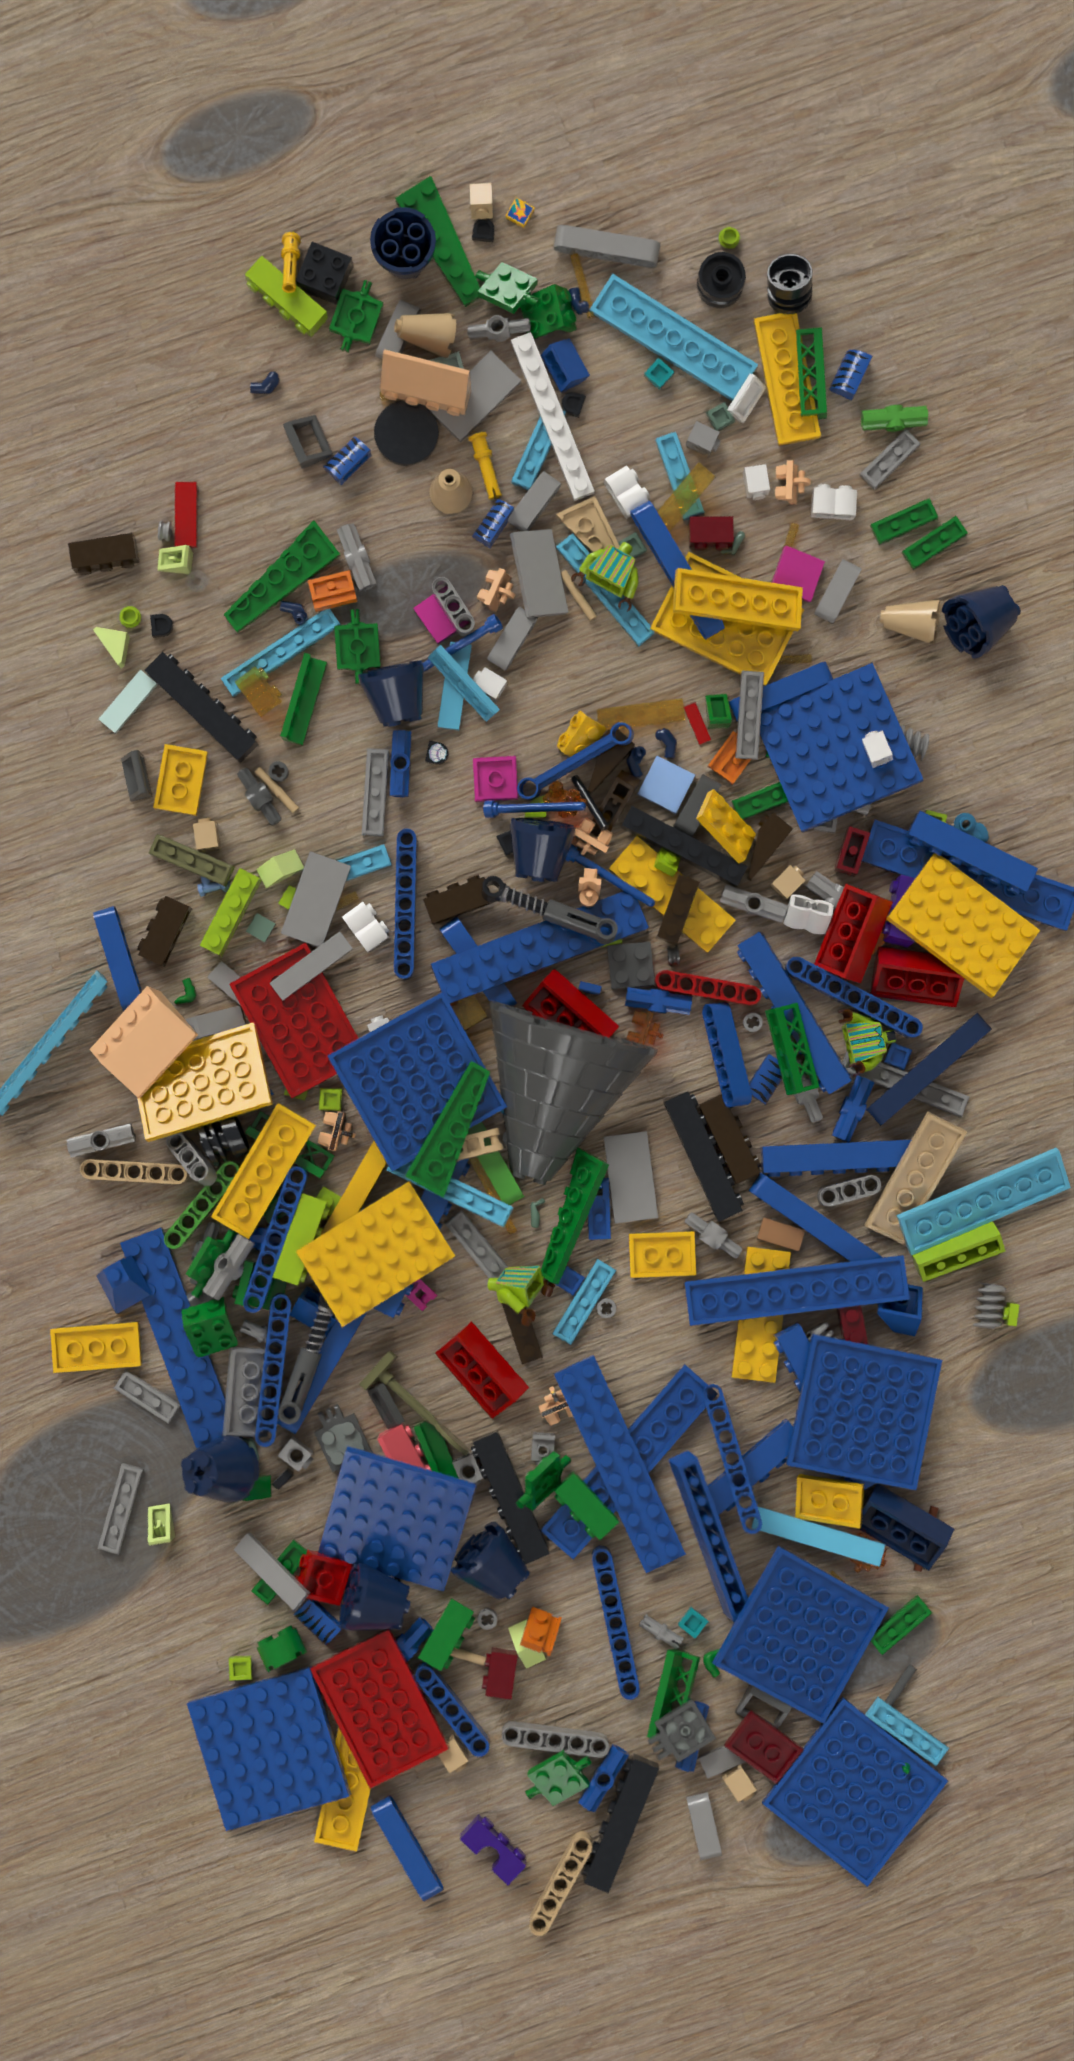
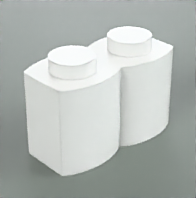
M628 466L623 467L604 480L607 490L626 519L631 517L630 511L650 499L646 488H641L637 483L639 480L638 475L634 469L630 470Z
M819 484L818 487H814L812 491L811 517L854 520L856 516L857 490L852 489L851 486H839V489L830 488L831 486L828 484Z
M791 895L783 924L793 929H805L813 934H826L832 918L834 905L823 900H812L803 895Z
M362 902L342 916V918L369 953L389 938L387 935L389 929L383 921L378 923L374 915L377 913L370 903L365 905Z

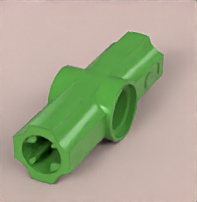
M890 405L884 409L862 410L861 412L862 431L886 429V431L894 432L903 430L906 427L928 425L927 406L903 407L902 405Z

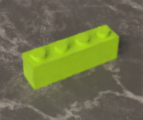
M262 255L245 273L246 285L254 293L258 291L262 294L263 300L269 306H276L280 310L279 314L285 320L291 319L296 324V329L303 335L307 333L312 337L328 319L327 311L297 285L293 293L283 291V273Z
M239 868L200 944L201 947L223 957L262 881L259 877Z
M301 1194L273 1274L274 1278L299 1286L300 1282H305L308 1271L305 1270V1266L296 1251L321 1236L323 1228H320L322 1219H327L330 1207H327V1201Z
M992 1221L912 1255V1259L922 1281L925 1282L1006 1251L1001 1234Z

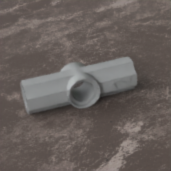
M354 523L341 526L337 529L345 551L343 552L349 569L353 572L359 591L372 589L377 584L369 565L370 560L364 545L361 544Z
M818 871L815 872L805 886L822 898L823 901L834 905V911L844 887L837 883L834 884Z
M725 885L720 899L722 904L779 923L783 922L788 906L762 897L757 893H750L729 885ZM749 899H757L759 908L751 909L748 906Z
M131 1123L66 1139L71 1158L136 1142L135 1132ZM100 1134L106 1138V1143L102 1147L96 1142Z
M238 1234L227 1253L221 1254L214 1263L215 1271L202 1291L214 1299L220 1300L230 1282L237 1280L242 1275L244 1269L243 1262L255 1244Z

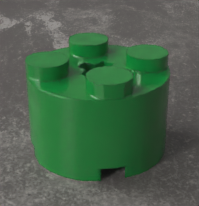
M292 1625L277 1632L279 1637L273 1639L271 1635L257 1642L259 1647L256 1649L267 1672L301 1655L299 1651H301L302 1655L308 1652L297 1628L293 1629Z

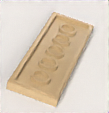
M927 1111L865 1222V1227L904 1245L905 1240L896 1215L927 1203L930 1200L967 1131Z

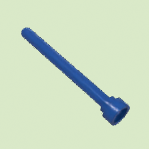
M493 614L484 622L485 625L445 650L450 655H453L485 634L499 632L503 629L502 623L496 614ZM429 659L422 663L424 672L435 666Z
M487 800L484 802L483 812L485 818H495L500 813L583 811L586 808V804L584 802L499 804L495 800Z
M573 844L571 845L566 857L567 862L572 861L574 863L576 861L585 868L597 869V875L647 906L653 907L655 905L653 898L580 854V851L577 850L578 847Z

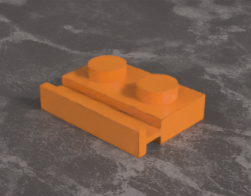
M350 570L308 580L315 612L358 602Z
M735 731L731 733L707 766L732 785L751 761V759L735 758L737 741Z
M532 1606L520 1645L539 1653L543 1651L547 1653V1656H550L562 1617H553V1614Z

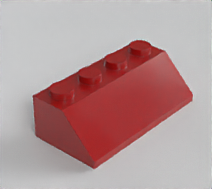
M845 884L814 965L842 978L861 983L893 902Z
M878 947L870 994L881 998L956 1008L965 978L933 954Z
M555 968L522 1005L527 1011L532 1012L534 1016L609 1038L620 1027Z
M472 1321L435 1352L438 1358L492 1419L515 1403L529 1389L524 1380Z

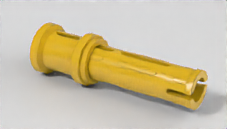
M287 232L282 236V244L284 245L281 250V257L284 260L282 289L287 293H293L296 290L297 261L300 258L298 246L301 244V237L297 233Z
M480 432L469 436L468 440L473 445L475 452L473 457L479 462L488 499L493 500V490L496 499L501 497L502 494L490 458L493 453L487 444V433Z

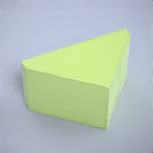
M188 545L159 549L157 570L191 574L193 560L191 548Z
M95 627L93 630L118 666L123 668L130 640L129 634L123 631Z
M294 849L272 857L256 870L267 889L302 871L304 866Z
M170 1504L148 1507V1544L155 1545L171 1542L175 1538Z
M527 1619L508 1627L517 1654L527 1669L546 1660L543 1651L539 1653L520 1645Z

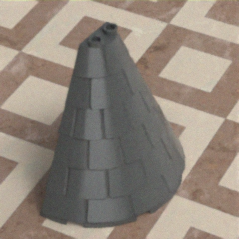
M490 1000L489 1008L497 1055L501 1097L507 1106L503 1109V1118L507 1135L509 1167L513 1171L512 1175L525 1179V1176L534 1178L533 1182L546 1185V1182L551 1181L568 1161L569 1156L603 1119L606 1112L623 1095V1092L639 1076L644 1067L656 1056L658 1049L616 1037V1039L540 1018L532 1015L530 1011Z

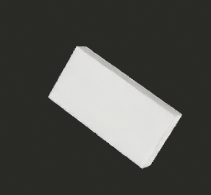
M749 374L727 410L738 422L744 423L766 389V386L756 375Z

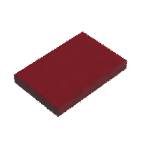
M752 1710L749 1711L724 1744L725 1748L775 1784H778L804 1750L802 1746Z

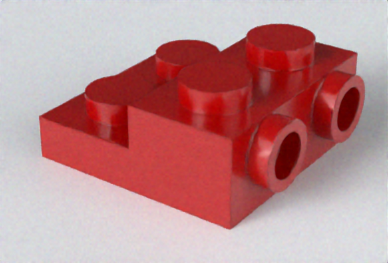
M307 1550L306 1555L303 1554L300 1558L299 1566L302 1568L300 1575L295 1576V1578L310 1592L307 1599L340 1606L353 1564L338 1558L325 1556L316 1551Z

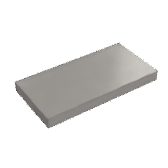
M492 351L470 370L471 394L465 415L453 416L448 414L446 410H430L434 417L460 442L521 383V379Z
M552 529L512 532L510 538L526 617L566 615L568 607Z
M310 851L281 933L317 947L322 945L328 934L351 866Z
M647 1131L604 1137L606 1160L609 1164L608 1176L614 1222L623 1223L658 1218Z
M231 1347L229 1349L223 1425L224 1436L255 1437L265 1348ZM270 1364L267 1367V1373L272 1375L273 1364ZM271 1386L266 1387L264 1390V1394L267 1397L271 1396ZM265 1408L262 1411L261 1415L264 1419H269L270 1408ZM267 1430L259 1433V1437H267L268 1435Z

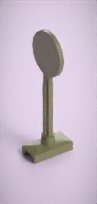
M388 1351L359 1385L365 1390H369L378 1380L384 1383L385 1386L388 1385L425 1421L434 1425L437 1431L451 1445L468 1456L470 1453L469 1449L451 1431L438 1423L434 1415L393 1378L394 1375L388 1369L397 1359V1356L392 1351Z

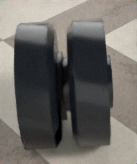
M715 252L702 262L697 278V292L701 300L708 306L727 308L735 304L741 297L746 279L745 267L741 260L731 253Z

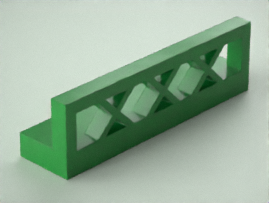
M822 327L797 329L796 341L801 417L818 415V419H827ZM813 334L814 342L807 348L801 343V335ZM807 354L815 359V364L810 369L802 364V360ZM809 375L816 380V385L811 391L803 383ZM810 396L817 401L818 409L805 410V402Z
M304 653L280 735L282 740L304 746L327 667V662L312 658L311 654Z
M798 1002L766 1010L765 1013L786 1094L793 1095L819 1088ZM792 1009L794 1015L792 1023L786 1020L784 1010ZM793 1030L799 1034L800 1039L797 1044L791 1041L790 1035ZM798 1051L804 1054L805 1061L803 1065L796 1061ZM804 1073L809 1075L811 1085L803 1087L801 1080Z
M260 1111L245 1134L256 1140L261 1132L256 1129L262 1117L268 1120L270 1116ZM308 1140L306 1144L309 1153L299 1155L295 1164L318 1178H322L335 1155ZM311 1147L318 1151L312 1152ZM323 1153L329 1157L323 1168L314 1163L313 1154ZM310 1155L311 1161H309L308 1159H306V1158H304V1157Z
M427 1421L416 1424L414 1430L431 1471L459 1479L444 1437L437 1431L434 1425Z
M679 1649L667 1650L647 1737L651 1738L660 1732L655 1725V1721L673 1711V1702L678 1700L681 1706L690 1700L700 1661L699 1656ZM683 1658L692 1660L691 1669L686 1673L682 1666ZM683 1679L686 1684V1690L680 1694L677 1683Z

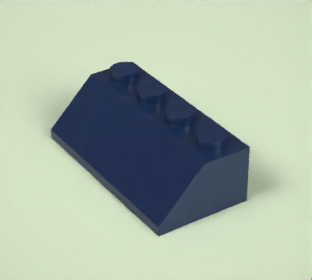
M877 1483L863 1505L862 1525L859 1530L886 1544V1546L929 1571L946 1549L954 1528Z

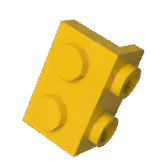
M579 710L572 717L566 732L559 737L557 747L564 754L571 757L600 740L607 728Z

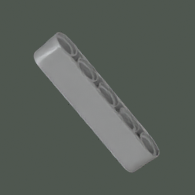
M559 225L557 226L553 248L561 253L653 268L658 264L661 244L651 239Z
M509 1721L502 1728V1740L508 1746L551 1752L564 1750L566 1754L597 1758L606 1756L609 1751L608 1738L600 1732ZM509 1729H514L518 1734L514 1738H509L505 1733ZM531 1732H536L540 1737L536 1741H531L527 1736ZM552 1735H559L561 1737V1741L557 1744L551 1743L549 1739ZM574 1738H581L583 1744L576 1747L572 1745L571 1741ZM600 1740L605 1743L602 1749H595L593 1747L596 1741Z

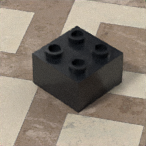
M312 241L296 278V285L305 293L337 305L342 289L345 288L354 267L352 257Z

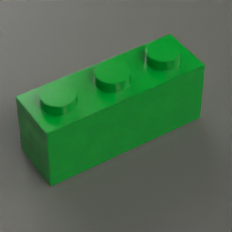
M572 1471L554 1488L556 1493L554 1497L562 1506L567 1504L571 1509L570 1515L577 1522L581 1520L587 1526L585 1531L593 1539L597 1537L601 1540L619 1523V1519L575 1471Z
M451 1598L418 1658L442 1671L443 1667L448 1669L454 1658L451 1656L453 1649H459L465 1637L461 1636L465 1628L470 1630L476 1619L472 1616L474 1611Z

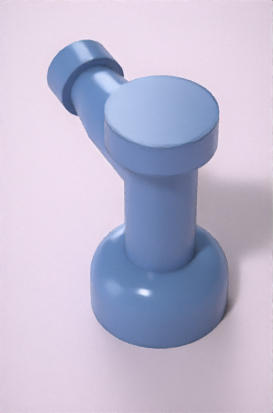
M202 876V883L197 884L201 897L206 896V893L219 889L227 892L230 887V881H228L225 887L216 882L211 883L209 879Z

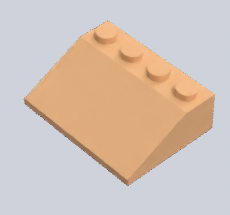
M384 349L380 385L381 394L389 400L395 401L398 398L405 400L409 405L417 406L422 404L433 411L442 409L453 416L465 415L471 394L470 370Z
M147 986L90 1048V1051L133 1094L141 1098L198 1034L161 991Z

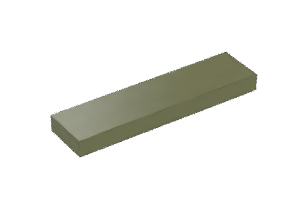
M159 834L156 835L149 850V854L225 887L235 868L230 864Z

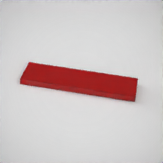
M696 702L683 707L699 745L710 741V735Z

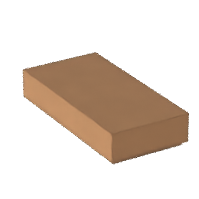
M763 1217L757 1238L799 1251L805 1230Z

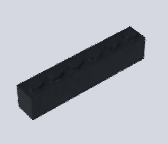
M162 651L145 669V672L241 763L258 746V743L255 741L257 736L249 728L244 730L239 725L241 721L233 713L229 716L224 711L226 706L217 698L212 700L208 696L211 692L202 683L198 686L193 681L195 677L186 668L182 671L177 666L180 662L172 654L167 656Z
M631 806L622 823L621 829L638 836L660 849L663 848L674 853L686 863L736 888L739 885L748 867L634 806Z
M687 1091L663 1102L717 1221L720 1222L742 1212L743 1200L739 1193H734L732 1186L735 1183L731 1174H726L723 1169L726 1163L721 1153L717 1154L714 1146L717 1144L712 1133L708 1134L705 1126L708 1124L703 1113L699 1115L696 1106L699 1104L695 1095H690Z
M498 1430L474 1439V1446L471 1447L475 1459L480 1458L483 1465L479 1467L484 1479H489L491 1484L488 1487L493 1500L497 1498L500 1507H497L498 1513L502 1520L506 1519L509 1525L506 1531L510 1540L515 1539L518 1546L516 1550L525 1564L549 1555L550 1550L540 1531L533 1511L527 1508L526 1505L521 1509L516 1504V1501L524 1495V1490Z
M633 1754L632 1759L628 1758L623 1770L626 1772L624 1779H619L615 1789L617 1796L615 1801L611 1799L608 1805V1818L606 1821L603 1820L598 1833L601 1835L598 1842H593L590 1853L592 1854L590 1862H585L581 1873L584 1875L585 1884L608 1894L659 1771L658 1763L637 1754Z

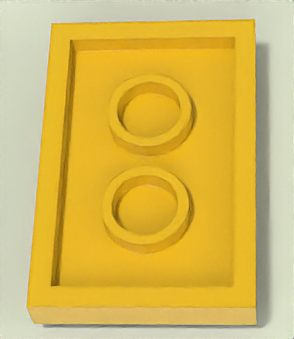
M168 744L164 745L153 805L154 809L197 816L208 751Z
M713 789L707 793L696 819L738 863L745 861L756 833L729 806L725 799Z
M694 1231L629 1234L630 1278L696 1275Z
M799 1474L797 1477L795 1517L860 1529L862 1525L864 1484Z

